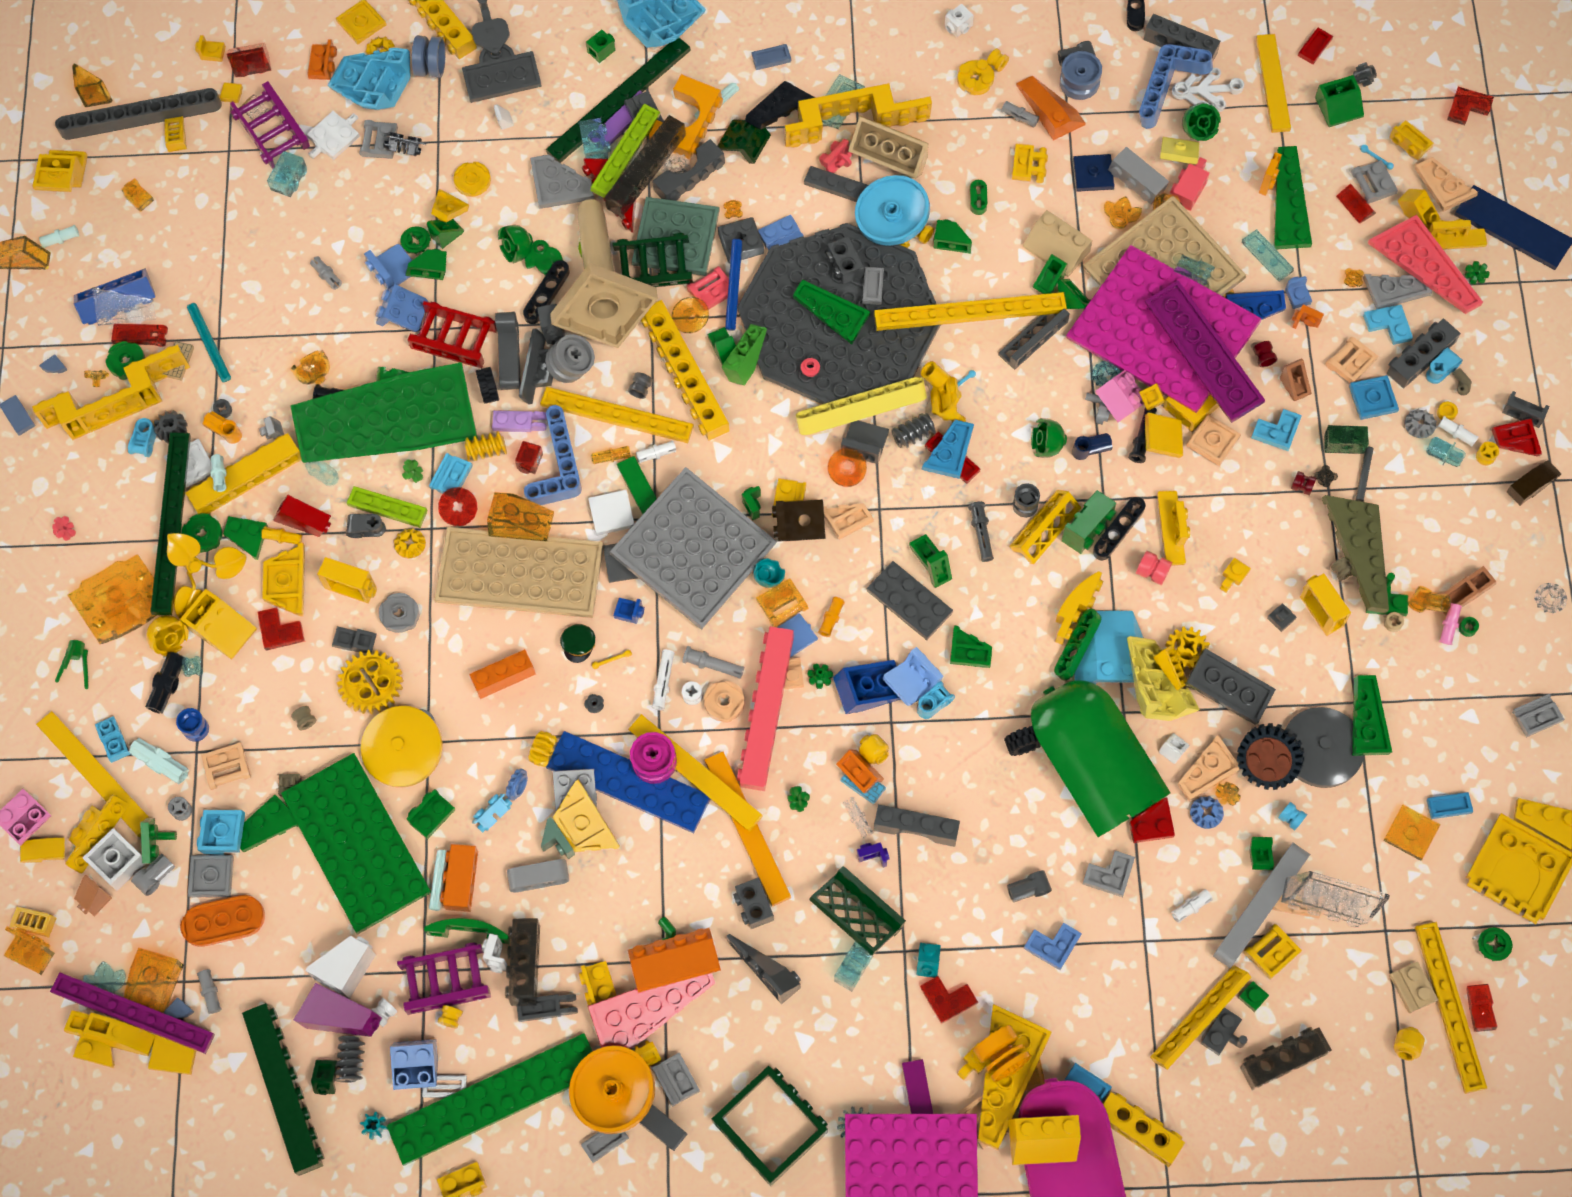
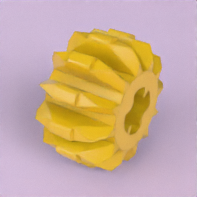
M538 732L529 751V761L534 763V765L546 767L556 747V736L549 732Z

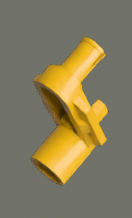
M934 361L926 363L921 370V376L933 386L930 391L932 413L938 415L944 421L950 420L953 423L954 420L966 422V418L957 412V403L962 397L961 392L958 390L957 379L950 376Z

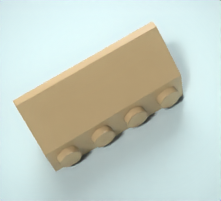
M859 116L848 152L916 179L923 173L928 158L929 143Z

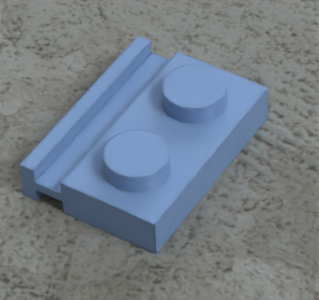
M791 215L758 230L761 240L768 250L773 245L779 244L780 246L789 243L790 240L804 236Z

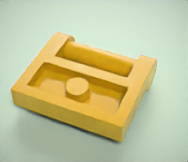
M1273 924L1269 928L1270 931L1252 947H1247L1244 950V954L1270 980L1302 951L1277 924ZM1275 937H1278L1281 941L1261 958L1257 953Z

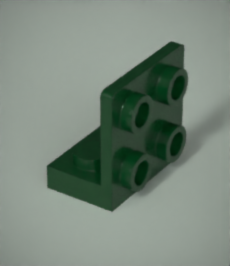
M734 119L729 124L718 147L722 151H740L749 164H755L771 134L765 127L758 129L745 120Z

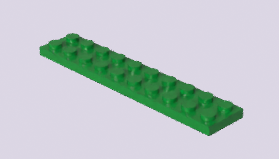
M585 1033L386 1125L402 1165L410 1164L569 1089L576 1067L588 1054L593 1052Z

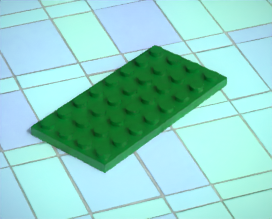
M355 753L281 793L357 935L431 893Z

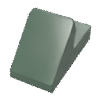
M549 817L546 822L541 848L544 852L555 845L561 856L565 854L570 859L575 855V852L554 820Z

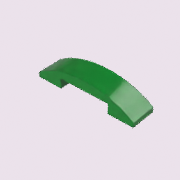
M445 919L431 923L424 928L427 936L448 938L449 930L486 933L487 939L489 934L498 935L502 944H510L511 941L508 935L497 927L473 919Z

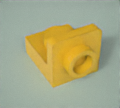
M200 35L199 41L195 45V50L198 52L200 59L223 61L226 48L225 43L206 41L205 36Z

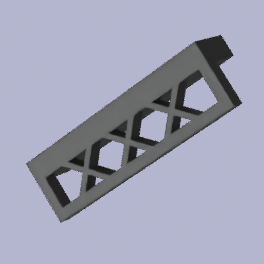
M1064 308L1060 313L1054 314L1055 317L1050 322H1047L1048 315H1040L998 353V356L1014 370L1017 369L1068 323L1070 313ZM1036 326H1044L1036 334H1033V329ZM1031 338L1023 346H1020L1021 339ZM1009 350H1017L1010 358L1006 355Z

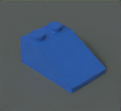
M895 660L846 667L833 677L845 714L863 712L901 700L883 680L885 673L897 667Z

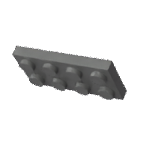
M894 561L867 587L869 594L926 641L953 613L952 608Z
M1206 648L1203 649L1185 683L1187 686L1254 725L1259 723L1276 690Z

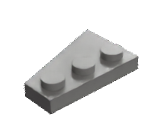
M1364 274L1363 276L1376 310L1431 296L1432 290L1412 275L1389 277V275L1371 276V274Z

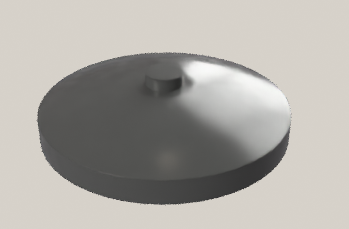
M1325 707L1310 708L1297 714L1288 723L1287 728L1291 729L1289 733H1295L1297 735L1296 740H1301V748H1304L1303 757L1305 759L1303 767L1297 776V779L1314 787L1332 788L1349 781L1360 769L1364 756H1352L1353 720L1342 712Z

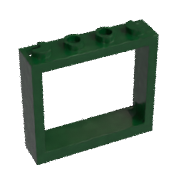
M768 1066L711 1120L771 1187L828 1133L826 1128L828 1124L820 1115L816 1117L811 1112L813 1107L807 1100L801 1101L797 1096L799 1092L791 1083L787 1085L782 1080L784 1076L776 1067L772 1069ZM768 1077L774 1081L818 1129L773 1172L765 1166L723 1119Z

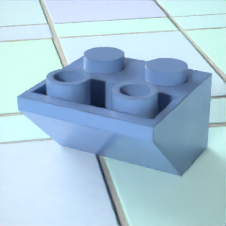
M436 1039L394 1042L390 1046L393 1090L437 1086L438 1053Z

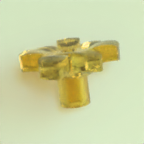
M105 370L84 371V377L92 379L93 387H100V380L109 377V373Z
M1225 782L1224 785L1220 783L1217 785L1215 795L1221 798V804L1226 805L1228 802L1233 806L1240 801L1239 788L1235 784Z

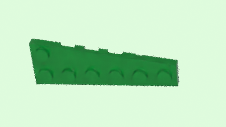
M1297 146L1278 147L1277 153L1282 154L1278 166L1280 171L1276 178L1274 250L1310 248L1312 246V238Z

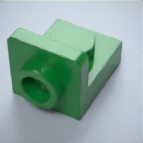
M759 486L747 488L742 493V503L752 520L760 518L761 506L757 498L761 497Z

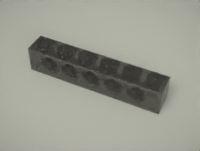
M668 115L604 197L606 208L621 218L625 215L686 136L685 123Z

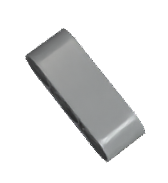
M565 859L514 867L507 870L509 890L512 893L569 882Z

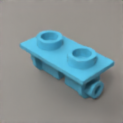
M495 794L488 801L490 805L485 810L481 808L473 815L475 819L471 823L476 824L478 822L480 825L477 828L482 833L485 830L488 831L497 822L492 816L494 813L501 818L511 809L512 802L508 798L502 799L505 794Z

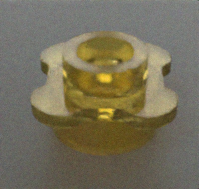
M736 200L724 203L723 207L726 210L725 218L742 217V203Z
M1347 268L1345 270L1346 277L1344 283L1349 287L1362 286L1364 272L1360 269L1352 270Z

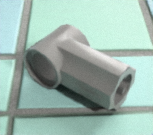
M161 854L146 869L139 870L133 876L131 882L145 896H149L158 889L159 882L175 866Z

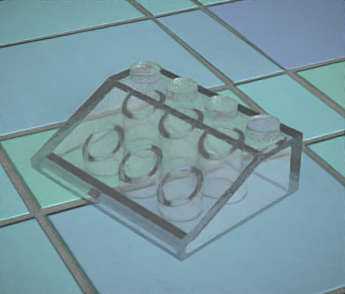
M1308 871L1286 878L1281 902L1288 904L1290 909L1300 910L1302 908L1308 910V914L1320 916L1321 913L1326 915L1328 920L1335 922L1343 920L1347 922L1348 926L1359 928L1360 925L1368 924L1389 900L1390 895Z

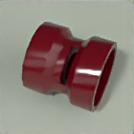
M1263 341L1253 347L1254 354L1258 356L1257 361L1260 367H1268L1278 360L1276 354L1272 351L1271 341Z
M1298 471L1291 489L1303 491L1305 495L1310 496L1317 478L1305 476L1303 472Z

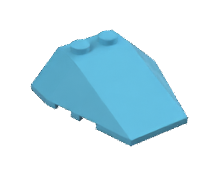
M617 0L624 24L647 48L663 46L676 41L706 11L697 0Z
M389 48L386 52L380 53L377 50L370 55L360 53L344 56L329 81L328 87L362 108L380 110L395 107L410 80V51L403 48Z
M1097 611L1102 620L1074 674V680L1088 681L1094 684L1097 682L1134 683L1127 638L1129 636L1143 638L1133 611Z

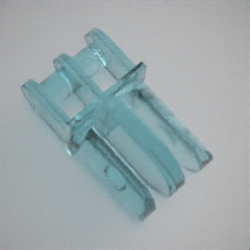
M1182 254L1181 260L1178 261L1174 272L1191 278L1201 285H1207L1206 280L1211 277L1210 273L1214 271L1215 267L1203 262L1202 259L1198 261Z
M1433 437L1426 449L1427 454L1443 462L1442 466L1446 462L1458 467L1466 456L1463 450L1455 447L1456 442L1450 444L1438 437Z

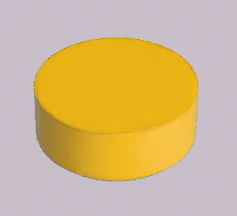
M1449 401L1441 403L1437 409V416L1440 420L1445 416L1453 421L1458 414L1457 406Z

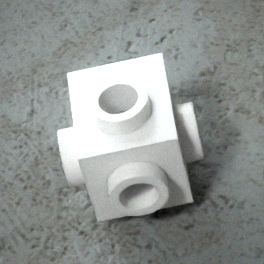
M960 4L954 10L951 9L947 12L945 28L957 38L961 34L967 33L973 26L974 15L963 4Z

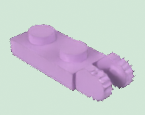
M494 410L492 429L493 431L501 432L545 431L547 428L545 423H532V421L546 420V412L535 411L532 413V411Z

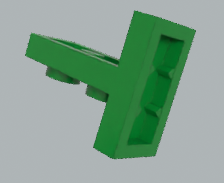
M927 534L909 543L911 550L929 572L931 583L935 588L952 580L948 554L944 550L939 551Z

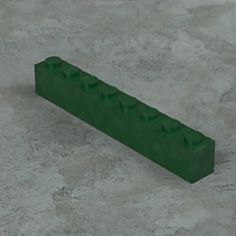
M265 1003L242 1012L294 1173L301 1176L323 1167L322 1160L325 1157L321 1147L317 1148L315 1140L318 1139L314 1126H310L308 1119H311L308 1107L303 1105L304 1093L300 1086L297 1087L295 1081L298 1078L294 1066H290L289 1059H291V1054L288 1047L283 1045L282 1040L285 1037L281 1027H277L275 1020L278 1019L275 1008H271Z

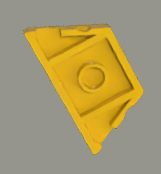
M304 543L297 544L298 547L288 552L285 550L279 553L278 556L263 562L262 599L264 602L288 612L303 616Z
M578 778L556 810L553 819L574 852L620 848L618 841Z

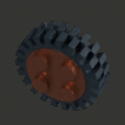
M1268 723L1267 726L1261 724L1258 728H1252L1243 738L1237 751L1239 752L1237 761H1240L1238 767L1243 769L1242 775L1244 777L1248 776L1249 779L1247 781L1250 783L1256 782L1255 786L1258 788L1263 785L1265 790H1269L1270 787H1273V790H1278L1280 786L1284 788L1288 783L1291 784L1300 773L1305 759L1303 757L1304 748H1301V740L1297 741V735L1295 733L1290 734L1289 731L1291 729L1287 727L1285 730L1282 729L1280 724H1277L1275 727L1273 723Z

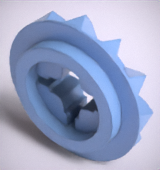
M520 768L511 775V779L506 787L508 799L513 801L524 792L528 781L526 770Z
M1201 796L1193 802L1190 815L1197 826L1211 829L1221 823L1224 816L1223 806H1221L1218 799L1215 800L1211 796ZM1212 807V816L1208 814L1202 818L1204 813L1202 808L1208 809Z

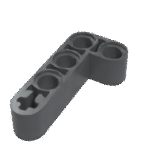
M515 311L495 313L498 332L500 389H520L519 326Z

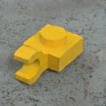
M1234 557L1222 574L1226 578L1221 584L1220 589L1227 593L1233 583L1239 586L1251 568Z
M979 1042L963 1058L967 1064L957 1074L962 1080H965L973 1070L979 1074L986 1067V1062L981 1063L973 1052V1049Z

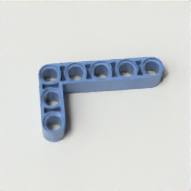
M1166 44L1160 48L1139 110L1140 123L1143 128L1151 129L1156 126L1175 70L1196 74H1208L1212 71L1213 60L1210 51Z
M558 405L550 406L546 411V417L560 476L533 482L525 486L524 495L526 501L533 507L575 498L582 491L564 412ZM555 415L560 416L557 419H552V417ZM559 432H563V433H564V434L561 435V436H556V434L559 433ZM563 449L568 450L566 453H560ZM567 466L572 467L570 470H564ZM570 484H576L573 488L568 487ZM552 488L557 489L555 492H549ZM532 493H538L537 496L530 497Z

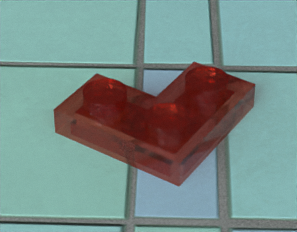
M1458 86L1447 120L1465 126L1470 111L1488 116L1494 97Z
M277 607L258 612L263 645L266 651L305 642L301 621L282 625Z
M937 976L920 986L921 991L941 1024L978 1004L968 984L949 994L941 979Z

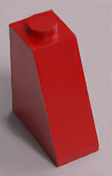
M287 495L280 504L273 521L320 537L323 532L327 533L331 522L328 521L331 515Z

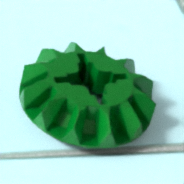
M418 226L405 230L400 239L402 248L408 253L416 255L418 252H424L429 247L431 241L428 231ZM412 237H414V238H416L417 240H419V245L416 244L415 242L413 243V238H412Z
M1492 927L1484 930L1477 941L1479 951L1484 955V958H1488L1492 962L1502 961L1512 952V940L1508 933L1500 928ZM1494 938L1496 940V944L1501 946L1497 947L1495 951L1493 950V946L1488 944L1493 942Z

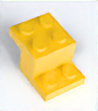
M49 150V154H39L32 187L34 190L72 192V187H82L88 157L87 153L84 151Z

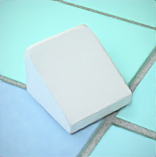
M497 104L494 105L500 129L504 130L513 127L514 123L510 112Z
M1173 733L1163 744L1159 753L1175 764L1190 745Z

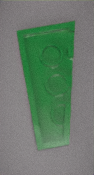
M803 279L793 294L795 300L851 345L870 316V311Z
M1358 675L1354 678L1352 756L1389 755L1393 751L1376 675Z

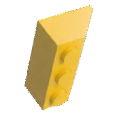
M1079 1115L1015 1118L1008 1120L1012 1165L1077 1161L1081 1139Z

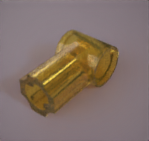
M1418 586L1409 600L1408 606L1419 613H1423L1425 609L1444 613L1445 611L1448 612L1451 607V598L1449 595L1434 593L1424 586Z

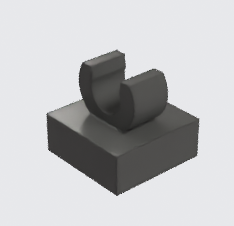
M1283 603L1267 617L1280 632L1284 631L1297 618Z

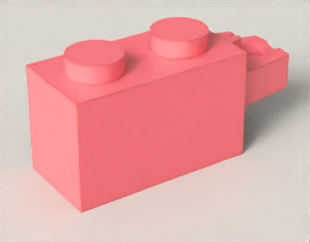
M1201 157L1195 166L1189 164L1186 170L1182 169L1178 177L1180 179L1178 184L1174 183L1170 191L1172 196L1185 209L1190 211L1207 184L1210 172L1203 170L1207 160Z

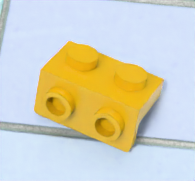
M1406 120L1400 126H1395L1389 137L1396 145L1402 147L1408 155L1417 160L1430 150L1434 142Z

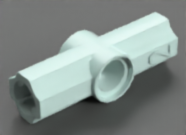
M141 738L134 740L131 744L129 753L146 763L147 767L159 775L163 774L178 785L188 777L189 769L175 761L164 750L156 749Z

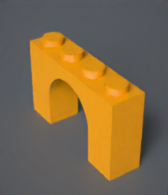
M681 74L673 88L674 96L678 100L695 106L700 112L699 117L692 125L684 128L673 127L656 120L649 133V139L652 145L690 160L693 154H696L700 140L705 138L709 123L712 124L714 121L717 108L722 106L723 98L720 89Z

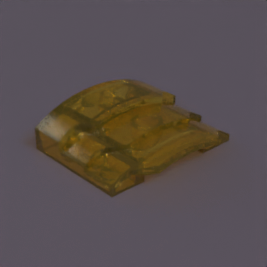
M138 554L126 561H116L101 572L83 580L78 589L67 594L99 645L125 636L157 616L152 615L150 612L154 577Z

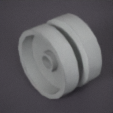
M570 334L562 337L550 347L546 353L545 362L547 370L552 377L563 383H573L592 368L595 355L592 346L586 339L576 334Z

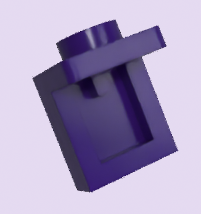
M881 842L873 845L872 843H866L861 845L860 849H857L859 863L879 857L882 867H887V860H890L887 848H883Z

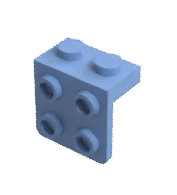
M396 244L377 257L371 250L364 253L366 267L370 272L373 271L376 274L375 278L379 284H383L387 290L394 284L399 285L411 277L405 276L408 263L412 259L401 245Z
M396 284L388 290L385 289L381 300H383L382 306H379L376 312L378 317L376 324L383 327L390 321L412 332H417L420 329L425 313L423 301L428 302V300Z

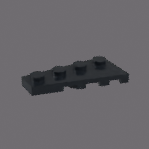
M784 81L746 115L745 121L758 129H762L777 122L778 118H785L792 111H798V101L816 97Z

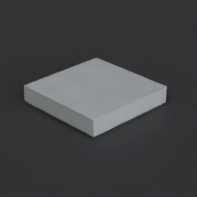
M191 855L188 897H231L234 856Z

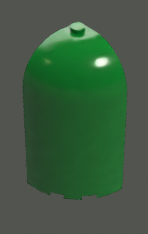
M1075 680L1067 682L1056 689L1054 686H1051L1043 691V697L1034 702L1031 709V722L1035 735L1098 838L1128 820L1129 817L1127 815H1130L1132 818L1171 794L1117 705L1104 689L1088 681Z

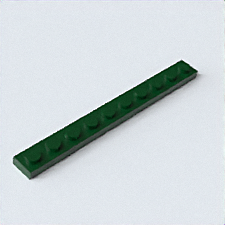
M681 38L666 45L546 149L547 154L554 157L559 163L564 161L625 105L624 101L626 99H631L638 91L644 92L691 51L690 46Z
M170 433L150 611L152 615H172L177 566L173 565L167 557V535L181 533L191 441L190 433Z

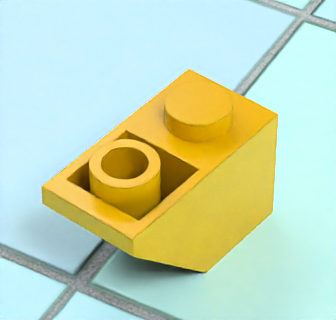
M1408 189L1398 200L1405 216L1411 218L1417 215L1428 230L1432 222L1441 219L1425 189Z

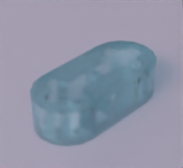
M313 460L305 464L307 472L325 486L332 487L338 483L339 475L337 471L326 462ZM311 465H318L320 471L316 468L312 469ZM326 473V474H328L329 476L333 475L334 478H333V479H330V478H329V479L327 480V478H326V476H325L324 474Z

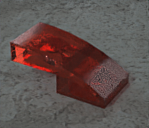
M1489 984L1467 986L1468 1004L1474 1032L1496 1030L1498 1026L1492 1008L1494 1002Z

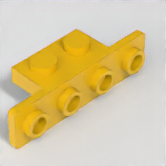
M1438 220L1432 222L1429 228V232L1442 249L1487 246L1485 229H1471L1470 220Z
M1159 491L1157 499L1165 559L1173 562L1171 566L1185 565L1184 544L1190 538V527L1187 526L1186 522L1188 519V509L1184 507V501H1178L1177 491Z
M111 795L102 810L92 805L84 813L83 819L73 829L68 839L76 848L65 862V865L82 874L89 865L83 857L115 827L129 804L119 797Z

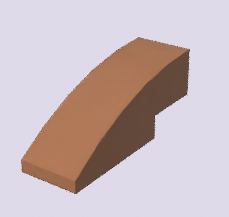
M1482 566L1469 577L1466 576L1444 592L1434 602L1446 616L1449 603L1464 607L1497 583L1488 570Z

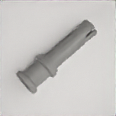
M687 646L682 663L686 664L688 662L697 665L700 669L707 667L741 679L742 671L745 668L744 666L709 656V653L706 651L700 652L691 649V646Z

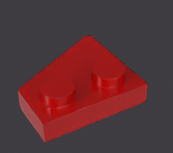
M1532 419L1492 428L1496 445L1499 448L1536 457L1542 455Z
M1167 797L1154 804L1129 823L1133 843L1175 837Z

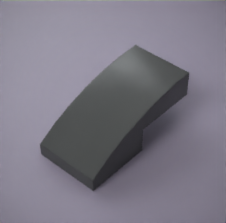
M337 626L332 647L355 652L361 651L363 653H367L370 650L372 653L377 633L361 629L355 631Z

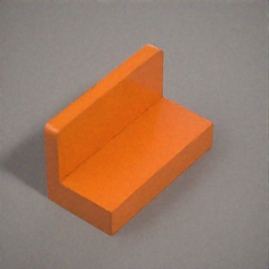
M849 750L836 763L864 794L877 782L884 780L857 750Z

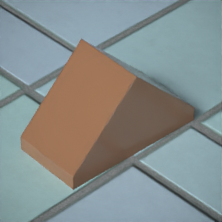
M1301 358L1285 365L1280 380L1293 401L1311 395L1312 392L1304 360Z

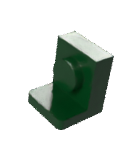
M337 1060L315 1061L311 1079L315 1094H335L336 1088L334 1083L336 1078L335 1071L338 1069L336 1066Z

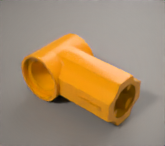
M213 411L205 415L202 423L204 427L225 438L230 444L238 443L241 440L242 432L234 421L227 420Z

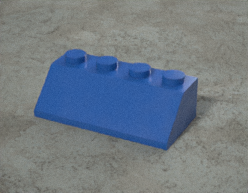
M144 268L75 294L74 306L82 323L91 325L97 323L99 318L105 316L106 318L117 315L118 311L123 309L124 311H129L139 303H150L156 296L147 270Z

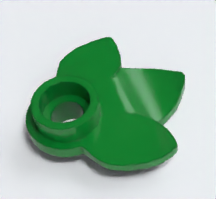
M536 240L532 243L530 254L525 258V265L527 269L536 266L546 276L553 263L563 260L561 253L556 248L549 247L546 241ZM542 246L544 249L539 251L537 247Z

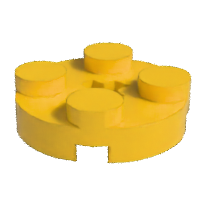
M984 59L968 61L959 67L958 85L964 92L966 90L971 95H982L990 90L994 82V71ZM973 75L980 76L979 80H975V78L971 77H973Z

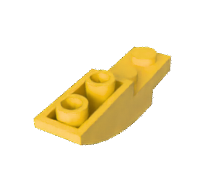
M1098 571L1082 581L1061 606L1055 621L1062 624L1056 637V643L1063 645L1065 639L1069 640L1073 632L1071 628L1072 623H1077L1081 612L1083 613L1088 608L1092 609L1096 600L1093 597L1095 591H1100L1104 582L1101 580L1102 572Z
M71 1010L64 1028L65 1033L104 1042L109 1047L144 1056H149L155 1038L154 1034L130 1024L92 1012L89 1015Z

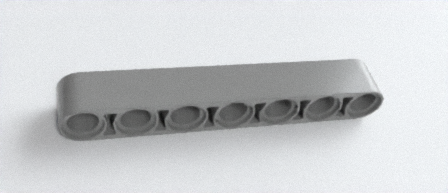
M1294 842L1291 844L1213 955L1214 958L1228 968L1233 966L1311 854Z

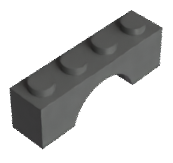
M709 139L696 149L697 162L691 170L685 173H672L666 170L652 181L653 190L661 199L677 201L686 191H691L701 180H706L712 172L723 167L725 164L724 152Z
M878 804L874 831L892 835L898 833L915 834L926 837L937 844L955 847L960 820Z

